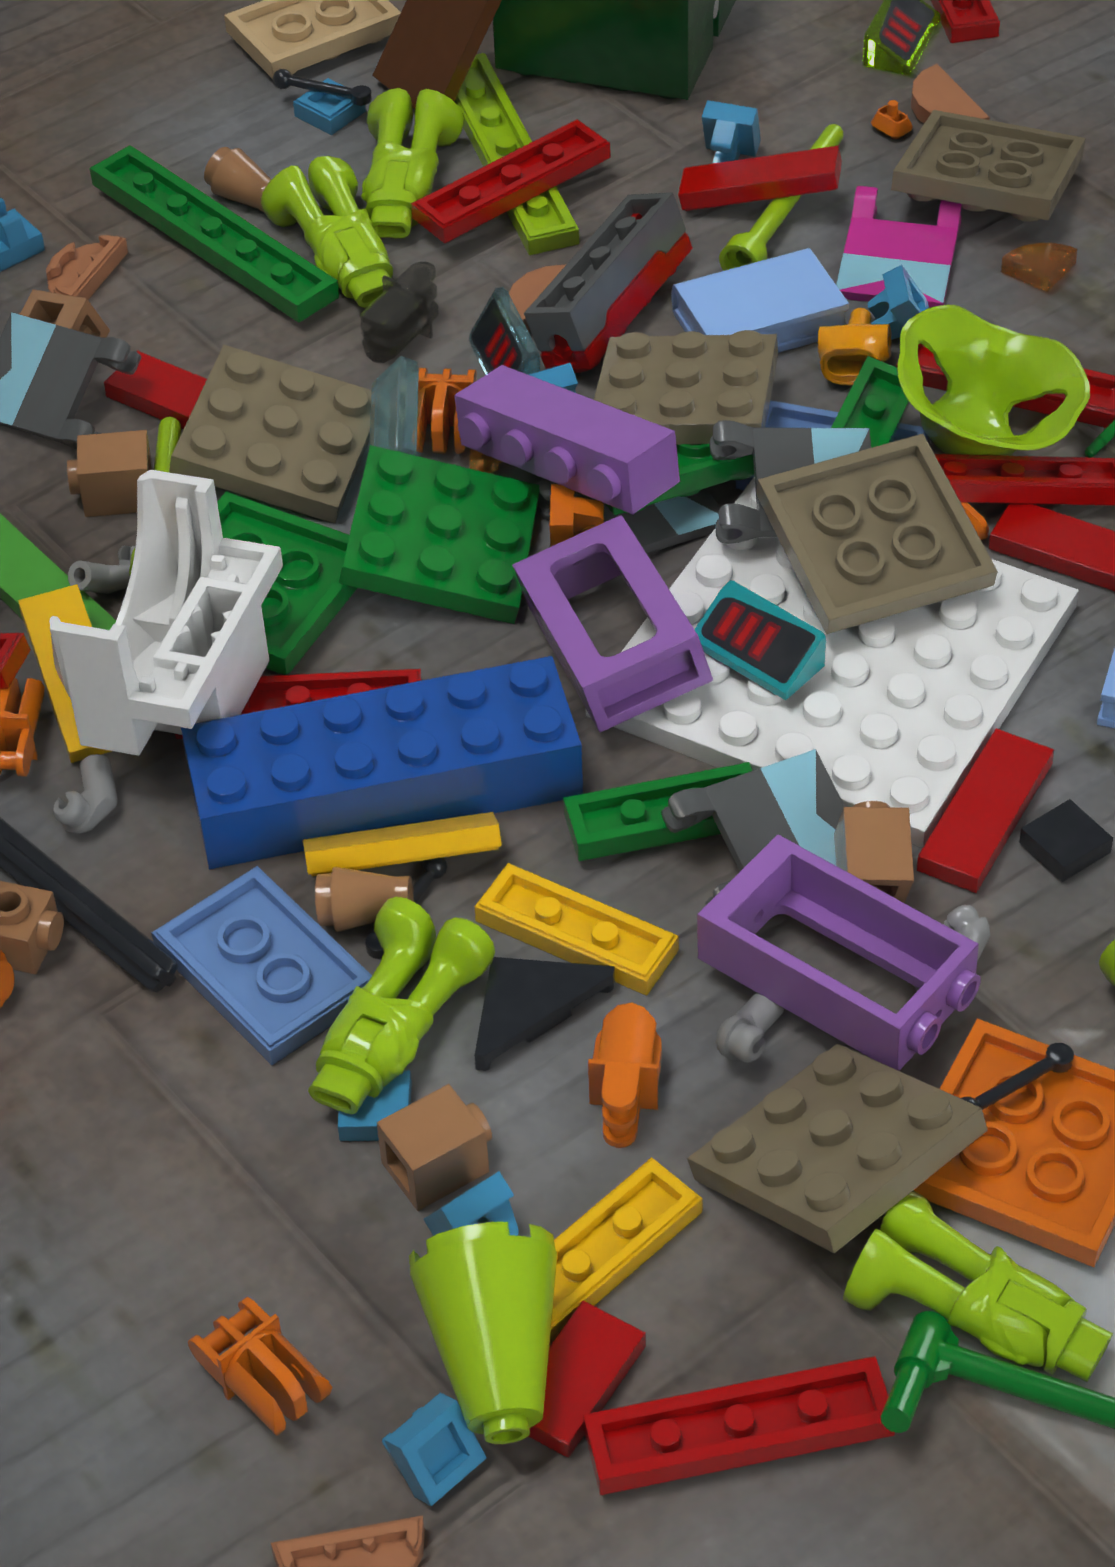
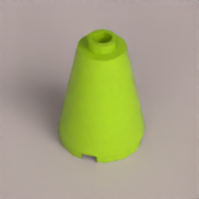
M486 1222L461 1226L438 1233L427 1239V1254L420 1258L414 1250L409 1255L411 1280L466 1425L470 1431L484 1434L485 1441L491 1444H507L523 1440L530 1435L529 1428L538 1424L543 1419L557 1251L553 1234L541 1226L529 1224L531 1237L510 1235L508 1222Z

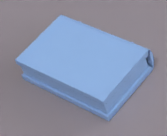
M810 248L673 284L671 291L674 316L685 332L695 331L704 335H732L739 331L752 330L760 334H777L778 353L818 342L819 327L846 325L845 311L849 310L848 301Z

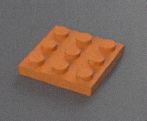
M977 1018L940 1089L958 1098L966 1096L976 1098L1044 1059L1047 1048L1050 1045ZM1074 1055L1071 1069L1067 1072L1056 1073L1049 1071L983 1109L982 1112L988 1131L915 1188L914 1191L924 1196L929 1202L1095 1267L1115 1225V1070Z

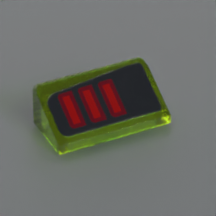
M884 0L864 36L863 66L911 76L941 21V14L923 0Z

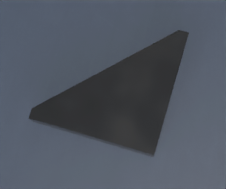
M494 957L490 964L475 1049V1069L489 1070L491 1060L524 1039L530 1043L572 1016L571 1009L598 992H611L615 984V966Z

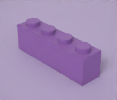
M504 365L499 366L454 395L461 445L554 483L561 484L566 488L630 514L636 513L680 482L675 431Z

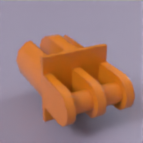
M419 368L418 376L414 378L416 404L409 438V445L412 450L423 453L427 424H431L433 453H446L450 427L454 426L456 454L464 452L465 446L461 445L454 395L477 381L476 369H468L467 375L452 374V369L444 368L443 374H428L427 368Z
M14 678L8 689H0V775L2 770H16L17 776L27 777L32 760H37L38 758L34 735L45 692V686L40 680L27 678L23 696H21L17 678Z
M632 1002L617 1005L606 1014L603 1019L602 1030L597 1034L593 1058L588 1059L589 1104L603 1105V1138L607 1144L616 1148H625L636 1140L641 1109L658 1110V1083L662 1060L661 1038L656 1032L657 1023L655 1018L645 1007Z
M245 1297L238 1303L240 1309L238 1313L230 1319L220 1316L213 1321L214 1331L204 1338H201L199 1335L193 1336L188 1340V1346L196 1360L223 1387L225 1398L230 1400L236 1395L275 1436H278L286 1429L284 1416L292 1421H296L308 1412L305 1393L315 1403H318L330 1395L333 1387L282 1335L279 1317L276 1314L270 1317L254 1300ZM251 1329H254V1330L251 1331L248 1335L244 1336V1335H245L247 1332H249ZM226 1348H229L228 1350H226L223 1354H221V1355L219 1356V1354H220L222 1351H224Z

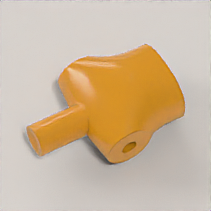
M856 308L851 312L847 325L820 326L818 330V353L824 377L835 384L853 385L867 356L882 362L887 361L891 357L892 348L890 324H871V313L865 308Z

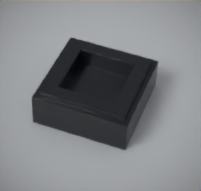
M1069 799L1023 826L1020 832L1019 843L1061 882H1064L1110 854L1113 837Z

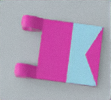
M857 186L852 217L836 283L843 296L848 300L869 302L885 289L882 274L902 264L926 297L929 308L944 305L957 236L961 226L962 204L941 200L937 226L876 219L878 188Z

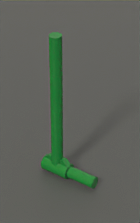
M922 1311L914 1316L894 1366L896 1378L881 1414V1422L888 1430L895 1433L907 1431L910 1428L924 1389L928 1388L932 1383L947 1380L948 1375L1115 1429V1397L960 1347V1340L953 1333L951 1325L948 1324V1320L944 1316L933 1311Z

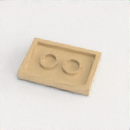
M263 0L225 14L224 17L226 32L273 79L274 73L279 69H286L291 74H294L300 69L324 60L337 58L342 53L381 41L384 37L391 35L401 12L389 0Z

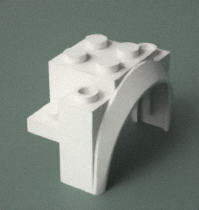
M149 470L139 476L137 480V537L134 560L128 587L116 623L113 624L110 630L61 622L57 616H51L49 620L55 668L71 699L79 741L82 746L139 756L154 730L182 735L181 727L192 729L195 723L240 715L270 661L261 605L283 567L281 548L223 538L213 479Z

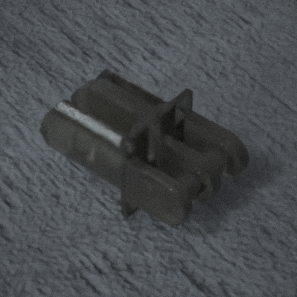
M429 262L414 263L396 280L384 275L382 277L383 293L359 314L361 318V334L364 338L362 345L366 356L373 362L385 363L395 358L419 334L430 339L433 337L432 321L439 314L438 304L433 301L437 297V286L432 282L436 277V268L433 264Z

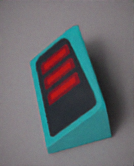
M732 580L719 591L694 629L706 654L785 701L825 666L826 637L822 631Z

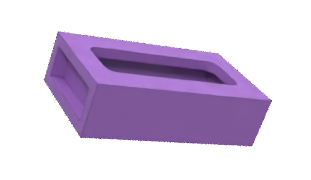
M622 515L512 564L531 613L600 733L713 681L698 634ZM622 575L655 628L656 634L651 639L611 657H603L598 653L567 599Z
M780 835L774 837L697 914L698 959L871 1059L898 1071L915 1053L923 1055L931 1048L938 1037L943 1022L954 1010L964 1011L973 1001L980 986L981 978L976 974L978 943ZM778 914L788 915L916 986L919 990L895 1014L757 936L756 933L773 916Z

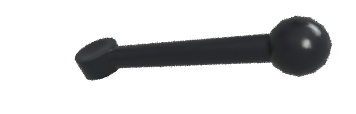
M286 69L277 70L273 76L275 86L280 89L294 86L350 98L352 103L358 106L367 105L372 100L371 89L364 85L354 88L343 87L292 76L290 71Z
M444 857L423 861V872L413 885L415 903L418 902L433 879L441 878L446 874L448 865ZM373 931L365 939L366 950L372 958L382 959L384 952L375 931Z
M1053 1043L1047 1048L1044 1059L976 1098L966 1096L961 1099L979 1106L983 1110L1049 1071L1056 1073L1067 1072L1071 1069L1074 1051L1067 1044Z

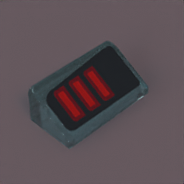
M504 287L495 288L469 335V343L485 375L501 365L528 375L539 372V352L508 291Z

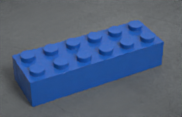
M552 656L195 723L192 729L181 727L189 777L209 870L304 851L303 839L488 812L496 814L562 801L563 797L583 794L582 745Z

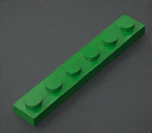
M131 145L90 168L93 186L298 323L339 298L338 280Z

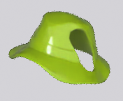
M949 304L928 308L910 318L902 327L900 355L897 363L900 386L911 405L920 412L921 425L924 432L945 454L1010 456L1017 450H1038L1060 441L1070 432L1089 401L1090 384L1080 361L1068 347L1057 340L1017 333L989 323L960 306ZM920 343L934 354L937 365L941 368L948 381L946 393L932 404L924 393L923 376L917 352L918 344ZM1045 394H1065L1066 398L1058 409L1042 419L1027 433L1019 436L1012 433L1008 413L1013 405L1043 397Z

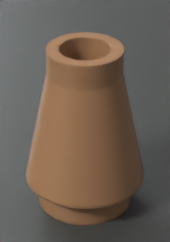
M229 147L218 149L208 161L204 172V180L211 186L213 194L264 212L261 205L262 192L272 179L242 149H230Z
M333 867L332 873L318 874L316 877L315 905L318 923L320 926H334L336 932L375 923L377 913L390 898L402 897L414 902L411 876L396 877Z

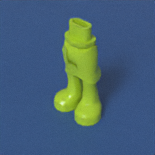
M401 88L389 89L378 95L369 105L367 124L370 133L377 140V145L372 153L370 171L362 183L361 197L366 202L365 209L379 237L405 238L410 234L411 227L418 224L412 218L411 203L432 193L434 177L439 165L436 148L437 146H450L459 138L462 132L464 115L461 107L450 97L438 91L424 89L417 96L411 149L402 146V141L409 136L413 122V106L408 92Z
M321 156L312 160L309 165V184L302 170L298 166L292 165L281 170L270 180L262 192L261 205L266 216L274 224L281 227L293 226L298 222L304 232L306 243L315 254L316 267L338 280V287L345 297L354 299L358 306L364 308L387 301L396 294L397 288L392 281L393 267L390 264L386 248L373 228V223L369 218L367 210L365 208L358 209L354 200L358 191V182L353 169L348 163L340 158ZM318 204L321 207L329 211H332L334 215H323Z
M402 897L390 898L383 904L376 915L374 928L384 952L382 959L363 988L355 987L352 995L349 996L348 1003L341 1010L325 1037L320 1056L316 1061L318 1075L308 1090L310 1096L316 1102L347 1114H355L367 1096L377 1097L383 1090V1087L388 1085L397 1076L403 1074L406 1066L413 1062L420 1040L431 1028L434 1022V1014L457 989L481 976L493 961L495 955L494 943L479 925L468 919L455 917L444 923L436 937L435 926L430 915L419 904ZM430 960L427 970L408 999H396L415 973Z
M914 1190L890 1208L884 1216L880 1230L875 1229L854 1266L843 1296L844 1301L859 1309L869 1311L880 1304L889 1294H899L908 1297L948 1319L949 1325L960 1328L979 1339L995 1356L1010 1360L1019 1366L1027 1364L1034 1367H1043L1045 1364L1044 1371L1051 1375L1059 1367L1085 1382L1089 1381L1113 1336L1112 1332L1085 1319L1086 1307L1075 1302L1070 1295L1054 1283L1016 1264L1001 1247L996 1246L992 1253L988 1254L938 1218L934 1214L929 1201ZM911 1253L923 1254L970 1280L971 1283L965 1288Z

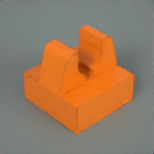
M551 484L550 547L604 523L603 502L575 497L574 490L566 488L561 484Z

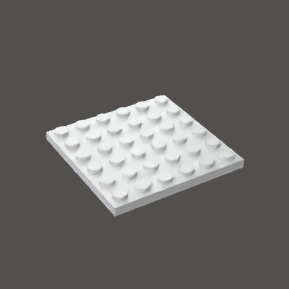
M755 478L751 480L734 504L757 509ZM714 529L669 588L693 628H696L719 591L732 580L822 631L826 637L825 666L785 701L704 652L713 681L614 727L717 768L750 762L754 771L816 749L845 807H853L855 804L865 801H881L887 803L890 807L909 808L911 842L913 845L923 848L994 730L1001 727L1076 609L1079 590L991 559L998 571L994 586L826 634L778 537H758L739 543L726 544L717 540L716 529ZM648 617L621 652L654 637L656 630ZM586 710V716L590 717L588 711Z

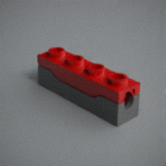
M673 192L627 195L524 312L537 349L541 351L540 356L545 369L571 363L574 372L581 373L596 367L600 363L602 356L606 353L609 338L620 337L626 332L628 325L643 307L651 302L654 294L676 272L677 267L693 249L688 233H685L686 228Z

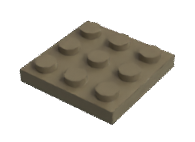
M933 110L893 170L891 190L907 193L910 198L918 201L940 199L960 203L963 209L969 211L992 209L1007 212L1012 217L1021 221L1049 220L1083 158L1086 138Z
M744 330L732 335H704L700 332L688 331L676 336H648L644 333L632 332L620 337H610L594 400L674 430L676 444H709L713 436L714 424L723 420L739 422L750 427L765 428L778 358L777 334H760L756 331Z
M223 345L171 455L169 472L213 479L215 487L336 523L381 413L385 394Z
M924 434L758 479L756 495L826 634L978 591L995 584L998 571Z
M836 1044L830 1050L817 1056L813 1063L780 1088L766 1095L763 1101L729 1127L716 1133L712 1140L689 1156L687 1160L694 1179L699 1183L830 1252L836 1253L988 1131L981 1107L847 1047Z

